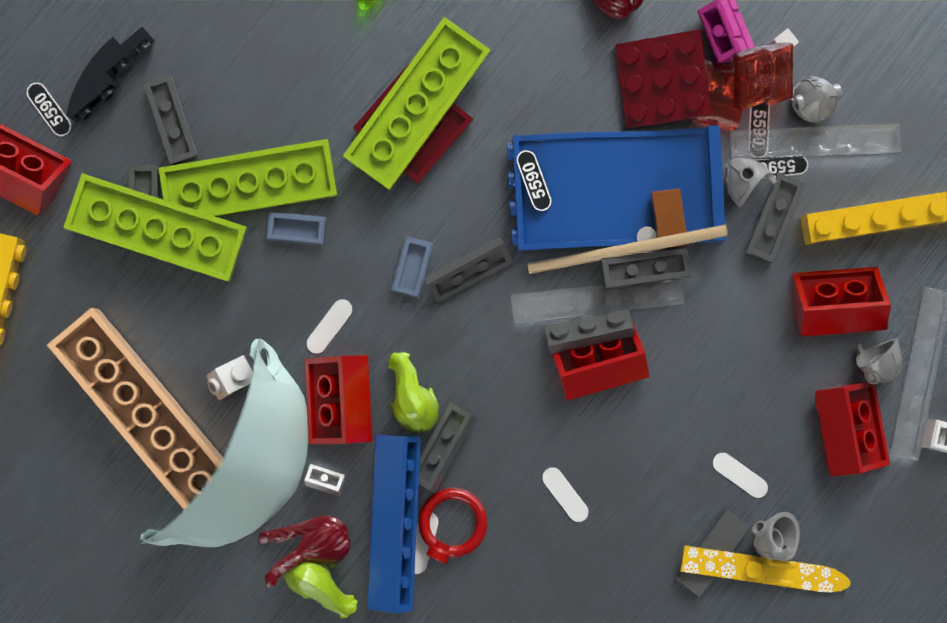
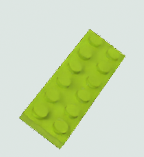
M443 17L344 153L343 158L390 191L491 53V50L446 17Z
M328 139L158 168L164 200L215 217L338 196Z
M83 173L81 174L63 227L67 230L227 282L231 280L248 229L246 226Z

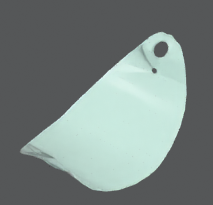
M255 339L251 345L250 356L255 361L251 385L240 420L222 464L199 494L171 524L162 531L147 530L140 536V539L143 540L140 544L149 543L158 546L184 544L199 547L223 546L253 533L273 518L296 492L307 458V406L299 386L283 367L274 349L264 340ZM262 349L266 352L267 366L261 358L260 352Z

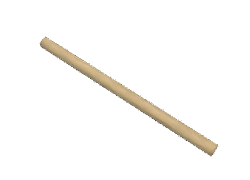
M726 225L531 262L527 263L529 274L601 261L603 259L726 237L728 232Z

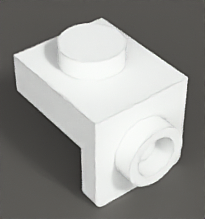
M244 355L214 369L206 376L209 390L220 401L250 385L253 371Z

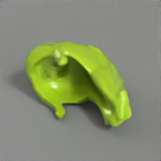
M406 352L392 353L388 359V368L395 372L396 378L394 401L390 402L393 419L406 431L413 433L429 431L436 425L439 405L433 389L429 388L428 391L419 385L417 371L409 360L410 354Z
M303 562L283 574L289 588L296 594L301 595L305 599H315L325 609L338 613L341 619L347 618L350 614L356 612L358 601L354 598V595H345L340 591L333 581L331 571L326 563ZM333 563V564H328V565H329L330 567H332V568L335 567V564H334V563Z

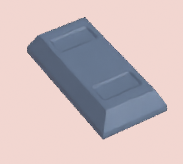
M269 211L266 240L323 246L326 217Z
M408 236L405 237L392 292L419 298L433 243Z

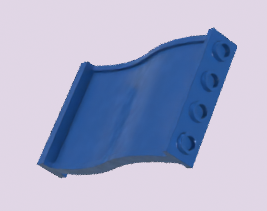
M720 125L660 131L513 135L512 143H507L508 160H513L514 171H508L509 188H515V200H510V216L516 217V228H511L512 245H517L518 252L613 247L638 242L637 233L641 228L651 227L655 230L650 193L654 191L680 188L687 232L725 225ZM524 150L533 152L538 161L551 197V205L547 210L539 211L535 209L530 200L517 164V156ZM726 237L695 243H722L726 240Z

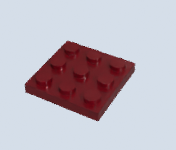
M700 29L615 44L626 128L628 130L713 116Z
M408 65L353 127L354 131L358 134ZM453 103L403 173L418 185L473 122V118L456 103Z

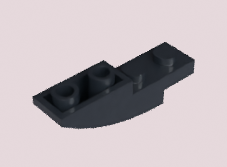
M143 27L139 28L122 44L112 37L90 60L77 81L69 101L66 115L76 123L80 120L85 121L94 113V108L100 102L105 103L116 94L115 90L119 87L112 77L115 75L119 76L127 71L130 67L129 63L135 57H142L152 48L151 44L155 40Z

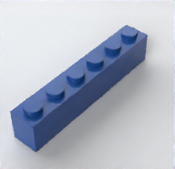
M376 435L374 447V488L371 505V549L368 565V610L390 613L413 611L421 451L420 436Z

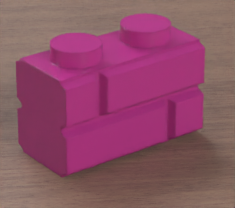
M714 0L697 11L718 63L735 62L756 50L742 14L738 11L739 7L736 0Z

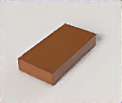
M680 188L651 192L650 197L656 237L687 232ZM688 244L679 245V246H674V247H669V248L684 247V246H687Z

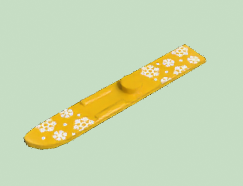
M684 545L680 567L681 572L818 592L842 591L849 588L851 584L850 580L843 573L822 565L765 559L761 556Z

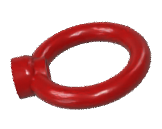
M448 488L434 493L427 499L419 515V531L423 541L429 547L426 555L447 564L450 557L467 555L481 544L487 531V515L482 503L476 496L463 489ZM460 500L466 503L474 512L476 518L475 531L471 538L461 545L449 546L435 538L431 531L430 518L432 512L444 501Z

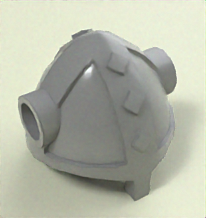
M809 76L796 84L791 92L790 100L793 109L801 118L817 125L834 113L838 99L842 98L843 93L838 83L832 85L823 78Z
M732 158L726 167V189L739 209L762 178H768L772 184L777 182L764 164L752 158Z
M898 338L890 339L864 350L861 344L854 346L857 353V366L865 373L864 377L868 383L873 385L878 382L891 383L898 379V375L902 371V352Z
M780 512L766 521H758L754 524L752 528L754 533L753 546L757 554H761L765 559L788 561L794 557L800 537L798 521L794 515L789 512Z

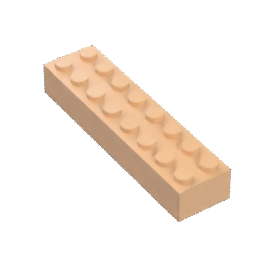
M91 308L47 344V346L183 510H185L215 474L224 458L101 310Z

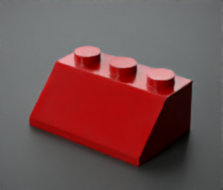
M0 124V197L38 216L55 197L72 164V160Z
M878 267L796 272L792 274L795 317L801 336L887 330L891 303Z
M634 324L635 336L552 354L566 401L650 377L646 354Z
M368 355L305 359L309 444L372 442Z
M865 381L815 391V405L819 413L820 432L824 440L826 464L829 468L830 477L860 474L890 465L876 384L873 385Z

